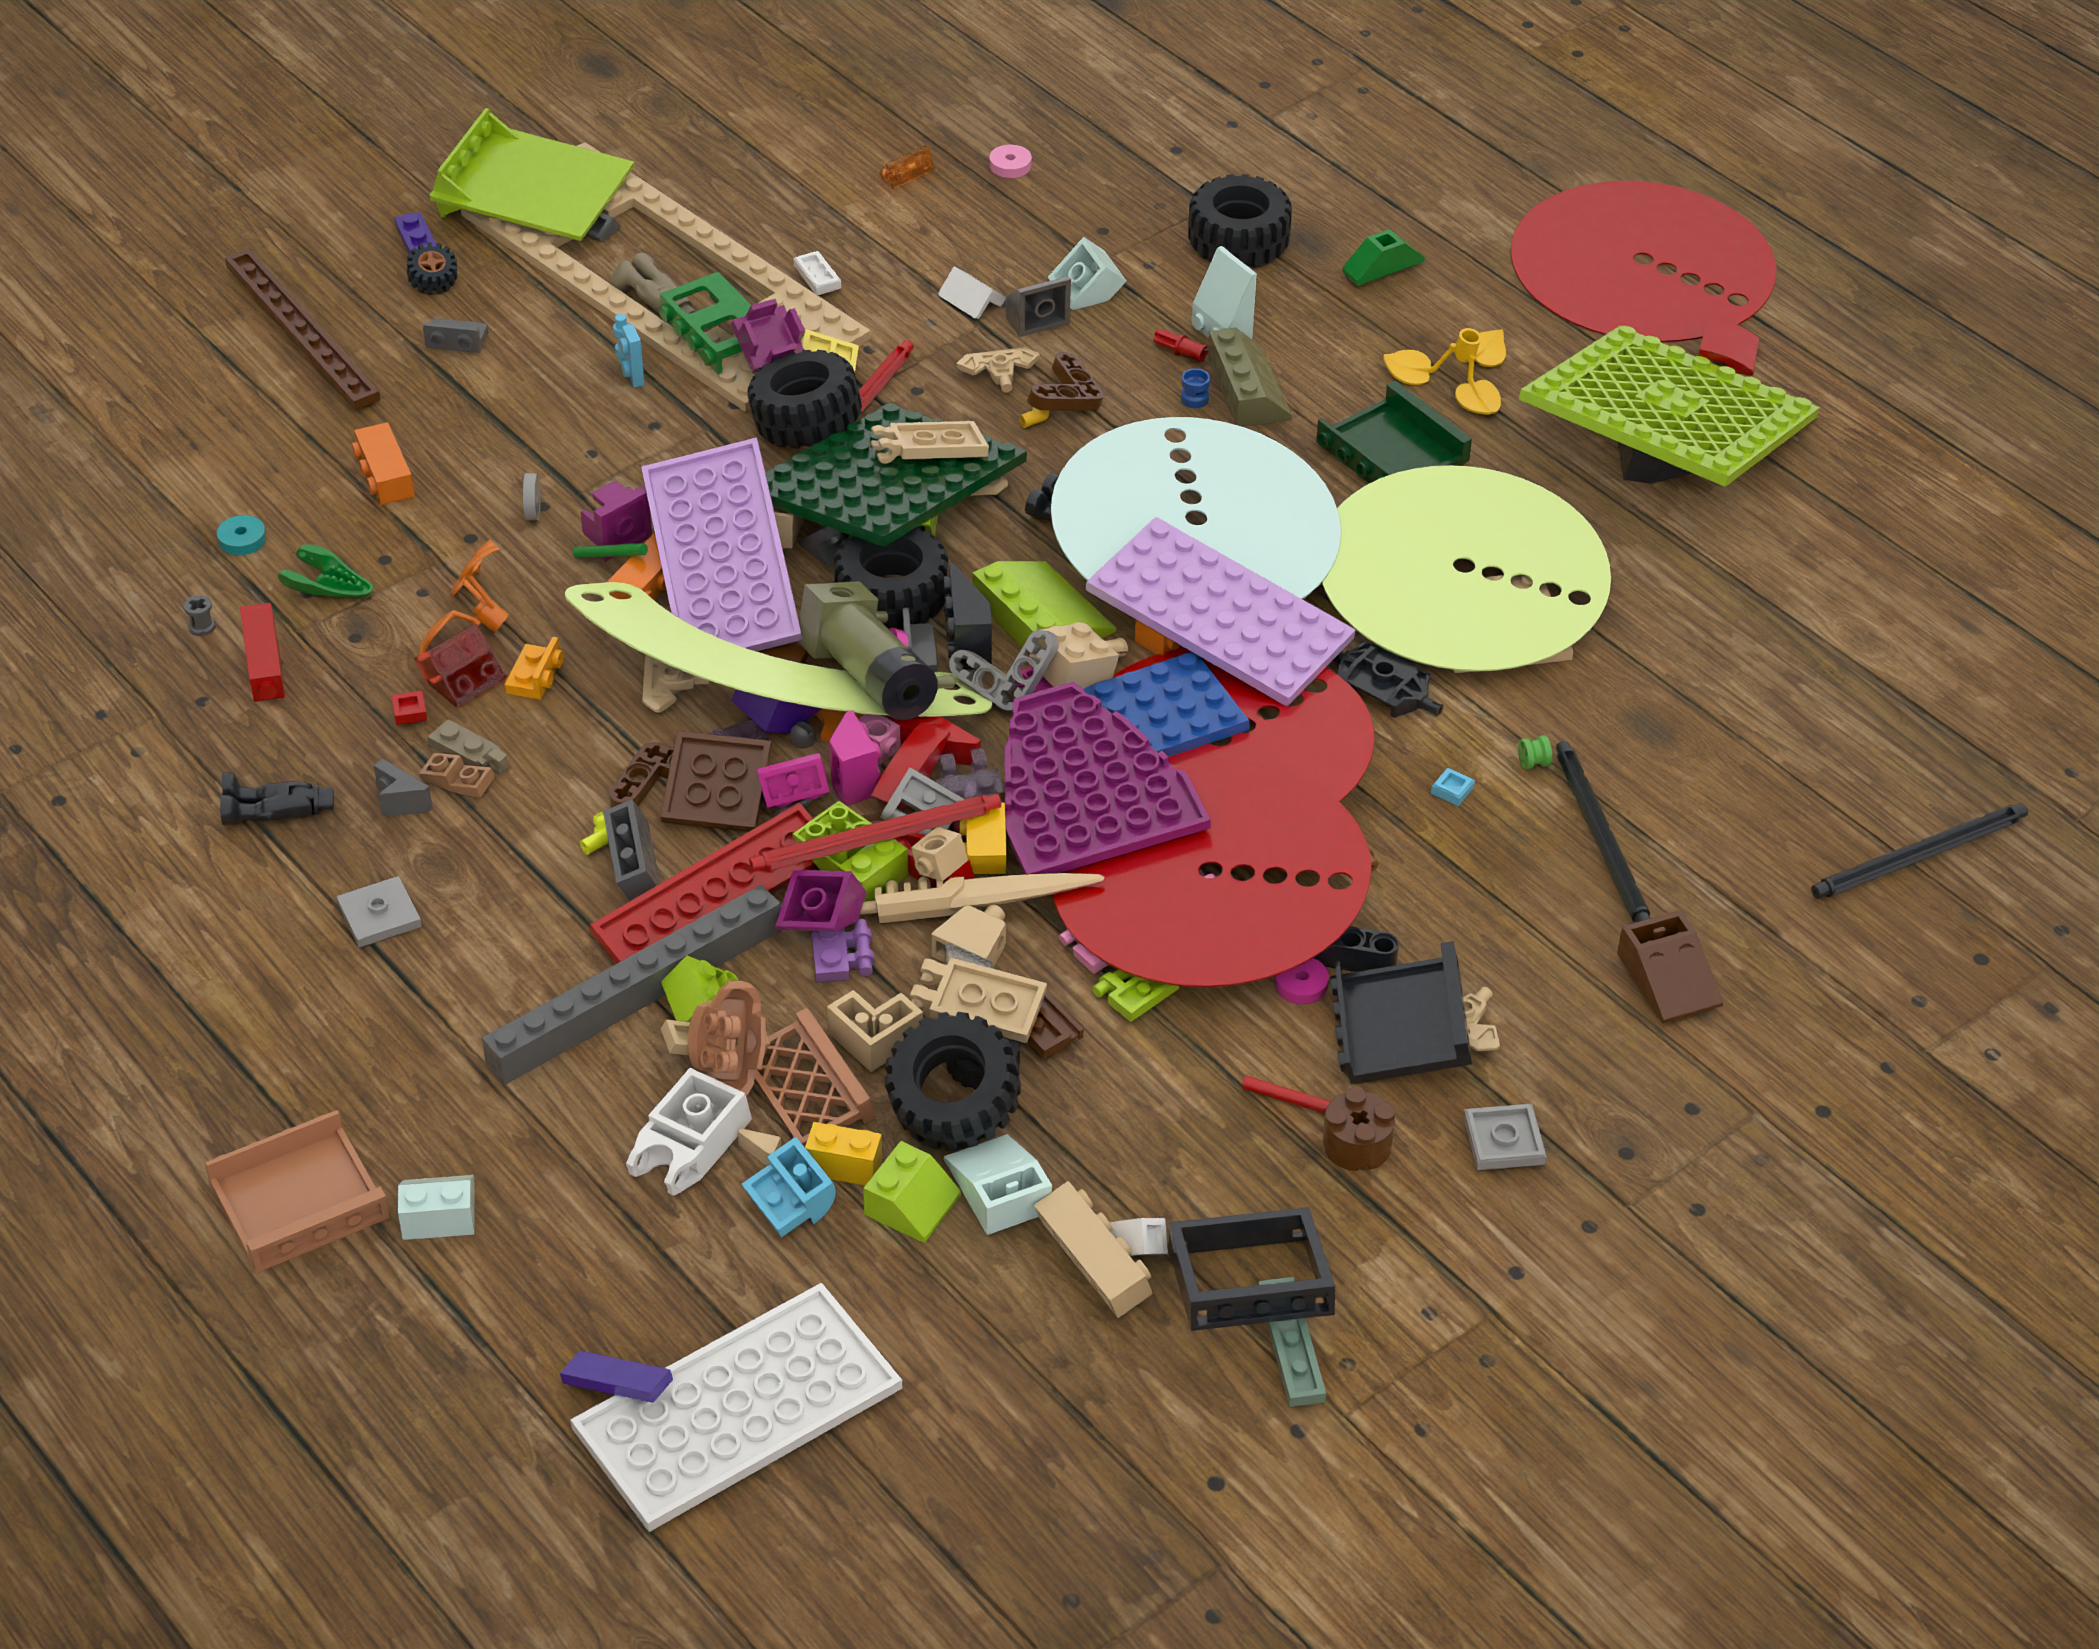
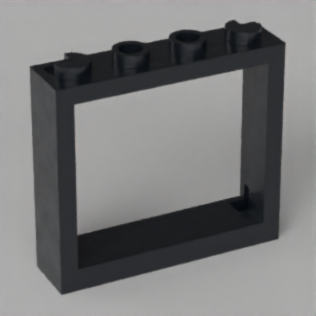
M1309 1207L1169 1222V1253L1191 1331L1335 1315V1284ZM1301 1229V1232L1293 1233V1230ZM1303 1241L1315 1279L1199 1292L1188 1253ZM1322 1297L1323 1303H1316V1298ZM1206 1310V1316H1198V1311Z

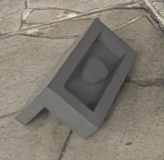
M902 608L903 631L908 635V649L916 653L934 672H937L933 623L910 624L909 608Z

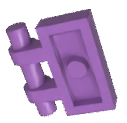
M858 919V921L854 922V930L850 932H845V927L837 932L811 931L816 982L850 980L849 970L859 969V973L862 976L872 974V966L875 959L874 953L870 949L872 933L867 927L866 920ZM857 947L855 953L847 954V948Z

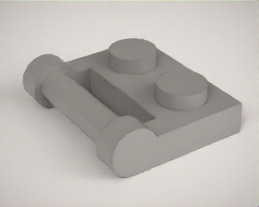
M909 767L880 818L889 820L906 815L897 809L900 802L919 812L942 805H951L965 799ZM951 823L939 827L948 830ZM928 829V830H924V831H920V832H916V833H919V834H922V835H925V836H926L927 834H929V833L932 831V829Z

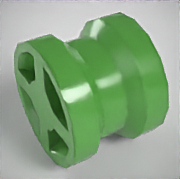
M1546 735L1538 736L1536 740H1529L1528 738L1519 740L1518 755L1524 770L1532 769L1534 765L1538 764L1542 767L1551 765L1552 749Z

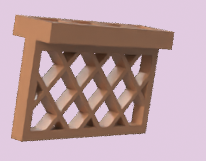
M808 1008L796 1013L798 1021L768 1036L770 1045L765 1054H771L767 1065H762L761 1070L757 1069L754 1079L792 1138L797 1137L804 1147L806 1146L809 1134L802 1137L799 1133L802 1121L846 1127L861 1119L864 1125L876 1119L870 1097ZM797 1034L800 1038L797 1049L782 1047L784 1041ZM778 1056L794 1058L790 1069L774 1067ZM801 1059L816 1062L813 1072L797 1070ZM771 1075L786 1077L783 1088L768 1086ZM794 1078L809 1080L805 1092L790 1090ZM816 1082L830 1083L832 1086L829 1094L813 1093ZM786 1098L802 1100L798 1112L783 1109ZM809 1101L825 1103L821 1115L805 1113ZM832 1105L845 1106L849 1110V1112L840 1117L828 1116Z

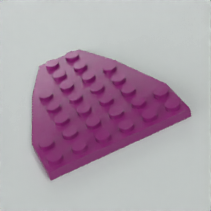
M1070 682L1014 698L1012 718L1009 723L1008 743L1005 746L1006 837L1024 875L1062 873L1211 828V819L1188 774L1182 769L1176 770L1168 762V756L1163 751L1158 753L1149 744V739L1128 719L1117 711L1112 714L1103 708L1101 700L1094 695L1085 693L1084 689L1076 683Z

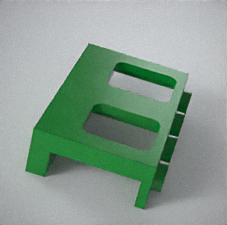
M719 272L660 294L661 306H659V314L662 320L668 322L673 327L675 333L688 343L690 349L700 355L705 365L710 366L717 374L723 373L722 359L742 352L740 344L736 337L715 343L702 330L730 319L733 320L745 316L751 304ZM704 290L710 294V298L716 304L687 314L674 301Z

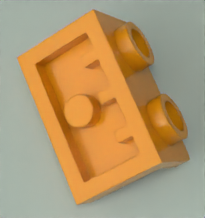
M552 637L547 648L525 644L504 684L505 693L541 700L546 688L549 689L552 686L556 669L560 668L563 664L564 651L560 650L559 638Z

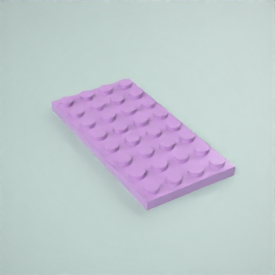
M757 438L642 466L671 613L706 633L753 651H760L802 640L798 614Z
M1155 517L1086 583V591L1285 706H1288L1354 639L1356 631L1354 628L1158 517Z

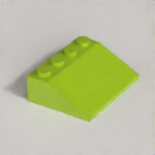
M997 561L972 573V584L990 603L991 618L1021 647L1024 646L1028 637L1035 630L1046 629L1052 626L1071 625L1076 622H1084L1089 625L1101 639L1116 632V627L1046 561Z

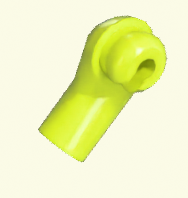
M603 812L593 817V823L596 825L594 827V834L580 841V846L586 855L609 844Z

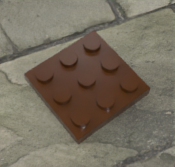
M677 731L660 815L661 821L750 832L757 828L763 799V791L757 769L769 766L772 752L771 741Z

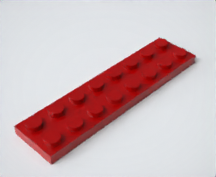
M799 802L590 924V933L617 964L761 884L773 894L789 884L793 870H813L817 867L812 860L801 861L797 864L768 872L762 870L753 873L749 859L760 856L762 852L797 844L793 838V833L813 819L812 816Z

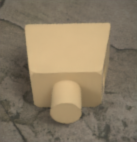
M994 904L989 905L984 912L972 906H964L932 933V957L947 964L950 958L993 969L1006 944V924L1003 921L1005 918L1004 911Z

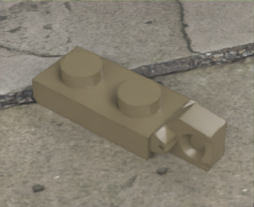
M449 719L428 736L430 747L443 754L460 755L464 765L490 767L492 771L499 775H502L509 769L508 755L502 752L499 746Z

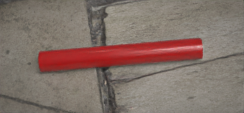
M1245 1076L1242 1083V1089L1324 1114L1331 1102L1249 1076Z

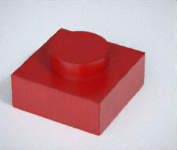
M423 691L391 695L396 725L427 721Z

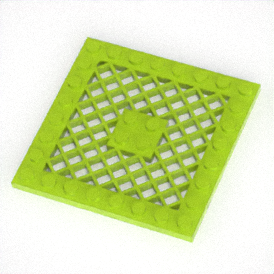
M1629 326L1617 327L1523 387L1518 399L1724 487L1816 419L1820 407L1813 405L1806 398H1796L1788 395L1781 388L1761 384L1757 378L1739 375L1730 367H1720L1712 364L1705 357L1685 353V350L1681 347L1663 344L1658 338L1636 333V330Z

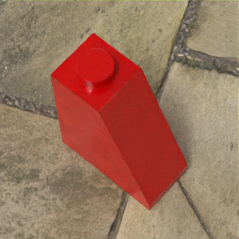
M271 603L240 607L253 700L257 702L285 698L280 649Z

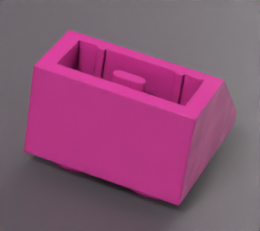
M853 710L845 713L829 741L831 787L840 802L846 806L873 798L871 794L881 778V772L878 767V759H881L880 748L876 741H871L864 721H859Z

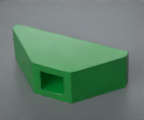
M1388 229L1368 236L1342 267V272L1359 286L1425 262V257L1408 241Z

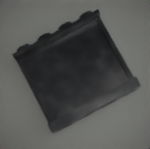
M1454 941L1440 943L1441 958L1343 974L1340 961H1334L1336 975L1330 976L1333 995H1338V1000L1333 1001V1009L1336 1021L1341 1020V1025L1335 1026L1338 1045L1344 1048V1051L1338 1052L1341 1072H1348L1351 1084L1472 1065L1459 962Z

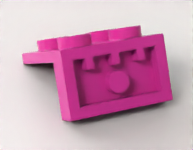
M820 753L757 769L767 808L773 806L777 808L786 807L793 801L804 798L813 800L821 797L824 793L830 792L824 762L821 760Z

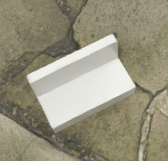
M955 266L938 293L940 297L975 319H980L989 302L1001 307L1006 299L1005 296Z

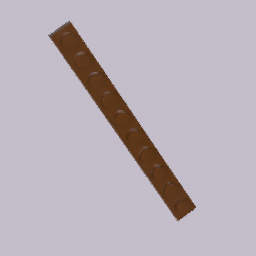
M251 249L225 258L227 268L354 410L366 407L380 400L379 390Z

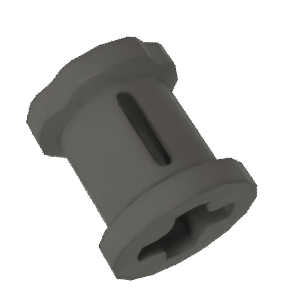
M196 595L190 597L184 603V611L189 615V632L196 636L208 635L215 629V621L210 614L212 603L206 596Z

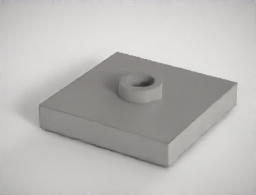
M399 876L336 896L337 904L359 948L422 927L421 919Z
M1532 1104L1464 1109L1463 1118L1477 1170L1546 1164L1547 1156Z

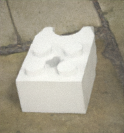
M689 1068L648 1115L649 1122L639 1132L635 1146L626 1162L630 1175L638 1177L660 1165H669V1171L664 1183L668 1188L667 1193L673 1196L700 1181L738 1137V1129H744L752 1120L745 1093ZM641 1154H643L640 1163L637 1166L638 1159L641 1156ZM678 1174H679V1179L677 1180V1182H676V1184H675V1180H676V1178H677V1176H678Z

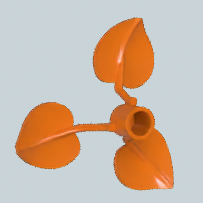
M491 539L475 552L450 592V595L453 597L464 585L479 601L472 610L476 616L472 617L455 610L449 611L428 630L421 642L419 656L423 661L425 660V653L429 643L441 628L452 619L460 618L472 622L477 627L482 623L494 633L508 617L509 614L487 595L473 577V575L480 573L482 559L492 552L499 550V547Z

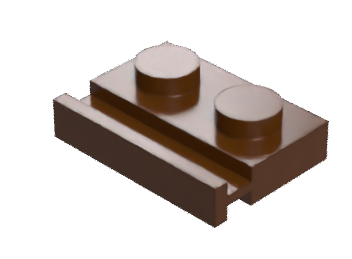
M1047 991L1027 1042L1043 1059L1071 1045L1072 1040L1076 1038L1082 1039L1084 1029Z

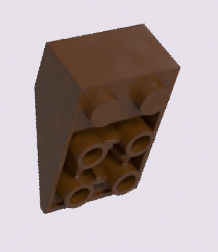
M1682 910L1622 926L1617 954L1662 1023L1723 1006L1722 998L1697 932Z

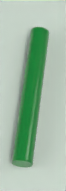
M645 543L580 546L573 549V555L577 559L646 555L648 552V547Z

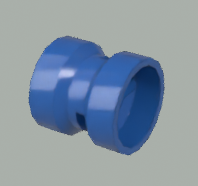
M1202 369L1186 370L1182 375L1181 402L1190 408L1204 407L1209 401L1210 375Z

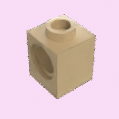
M936 827L911 847L915 866L919 874L939 881H944L968 861L961 834L940 827Z

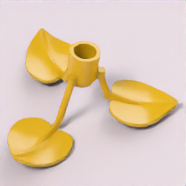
M1470 328L1461 330L1457 342L1451 343L1449 349L1432 367H1430V359L1422 352L1416 350H1401L1392 354H1384L1385 366L1394 378L1407 385L1420 386L1428 383L1429 373H1434L1454 352L1459 361L1469 362L1468 383L1460 384L1456 388L1455 399L1457 403L1467 411L1478 414L1490 415L1496 414L1499 411L1501 405L1499 391L1487 380L1474 382L1473 372L1475 361L1483 367H1496L1504 362L1506 348L1502 329L1481 333Z

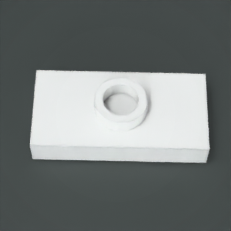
M819 251L793 258L794 267L816 295L841 289L840 278Z

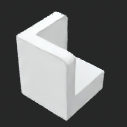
M1138 1218L1110 1222L1113 1228L1110 1233L1115 1239L1121 1236L1132 1251V1254L1129 1256L1168 1254L1165 1218Z

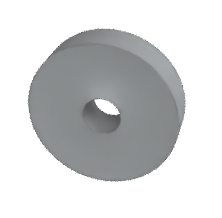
M525 473L523 482L525 520H539L541 502L538 473Z

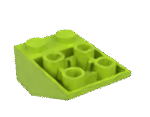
M837 801L794 832L793 838L797 843L872 823L842 802ZM895 839L877 841L874 844L812 860L820 871H852L867 892L864 901L875 900V888L881 887L882 894L886 893L885 884L888 881L894 880L899 883L908 876V848Z

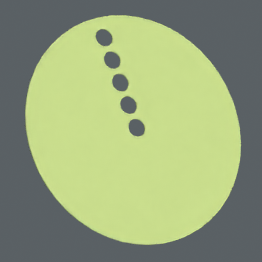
M1450 465L1415 468L1394 473L1364 486L1348 497L1337 508L1341 523V539L1334 565L1322 581L1325 593L1339 614L1356 631L1380 647L1401 657L1430 666L1461 671H1498L1518 668L1548 659L1578 642L1595 625L1606 606L1610 593L1611 571L1607 552L1601 539L1589 522L1569 503L1547 489L1523 478L1495 470L1470 466ZM1458 559H1468L1474 563L1475 569L1468 573L1459 572L1454 568L1453 563ZM1487 567H1496L1502 570L1504 576L1500 580L1491 581L1483 577L1482 570ZM1516 575H1525L1532 580L1533 584L1529 588L1519 589L1514 587L1510 580ZM1553 583L1558 585L1562 592L1556 597H1548L1543 595L1539 588L1542 584ZM1574 591H1582L1587 593L1591 600L1586 605H1576L1569 600L1568 596Z

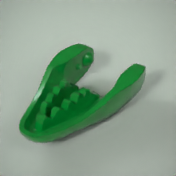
M312 544L300 546L296 555L302 562L321 571L315 582L290 570H281L278 574V579L284 586L312 596L364 598L373 590V585L368 580L350 569L334 553L321 546Z

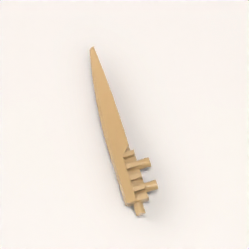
M1072 873L1010 875L964 880V877L950 878L944 884L943 881L936 880L937 888H931V881L928 877H921L918 880V890H911V884L904 883V891L901 892L898 891V883L890 880L885 884L886 893L882 894L881 887L875 888V900L864 901L860 914L877 913L879 923L951 916L964 906L977 908L991 904L997 905L1046 896L1100 883L1105 877L1099 874Z

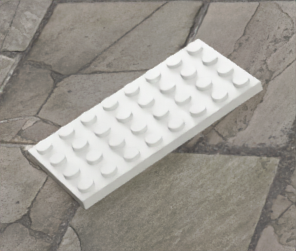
M820 1283L666 1367V1369L671 1370L673 1381L654 1403L615 1395L570 1421L572 1430L648 1532L901 1390L902 1379L826 1287Z

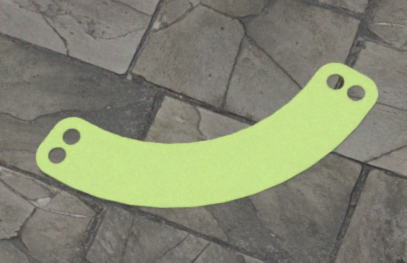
M619 582L581 584L571 586L565 591L566 600L587 619L608 634L639 652L679 670L734 689L785 702L846 712L853 710L854 713L888 715L846 670L797 663L727 642L676 617L656 603L643 590L633 585ZM614 591L625 592L631 598L617 599L610 596L609 593ZM596 594L601 596L603 600L598 602L588 601L582 598V595ZM934 672L936 676L952 675L955 679V684L960 689H938L933 703L919 716L943 717L982 714L991 709L992 701L960 680L953 673ZM967 696L975 700L976 703L970 705L961 704L955 701L954 697Z

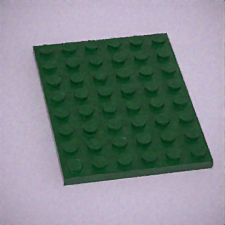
M886 404L877 411L867 414L859 421L849 424L844 428L845 431L830 435L825 440L812 445L807 450L794 455L789 460L774 466L773 469L765 473L773 507L885 547L1026 462L1027 451L1015 447L1012 443H1003L992 439L988 435H983L989 446L988 457L902 459L901 456H897L889 463H881L877 454L886 453L889 448L879 451L872 448L870 442L873 440L878 441L882 438V435L877 436L873 434V426L889 427L890 423L945 422L941 419L923 416L920 412L902 409L897 404Z

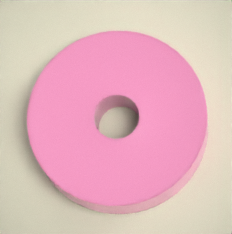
M1003 145L995 148L990 153V169L998 176L1017 178L1027 174L1031 169L1032 156L1024 147Z

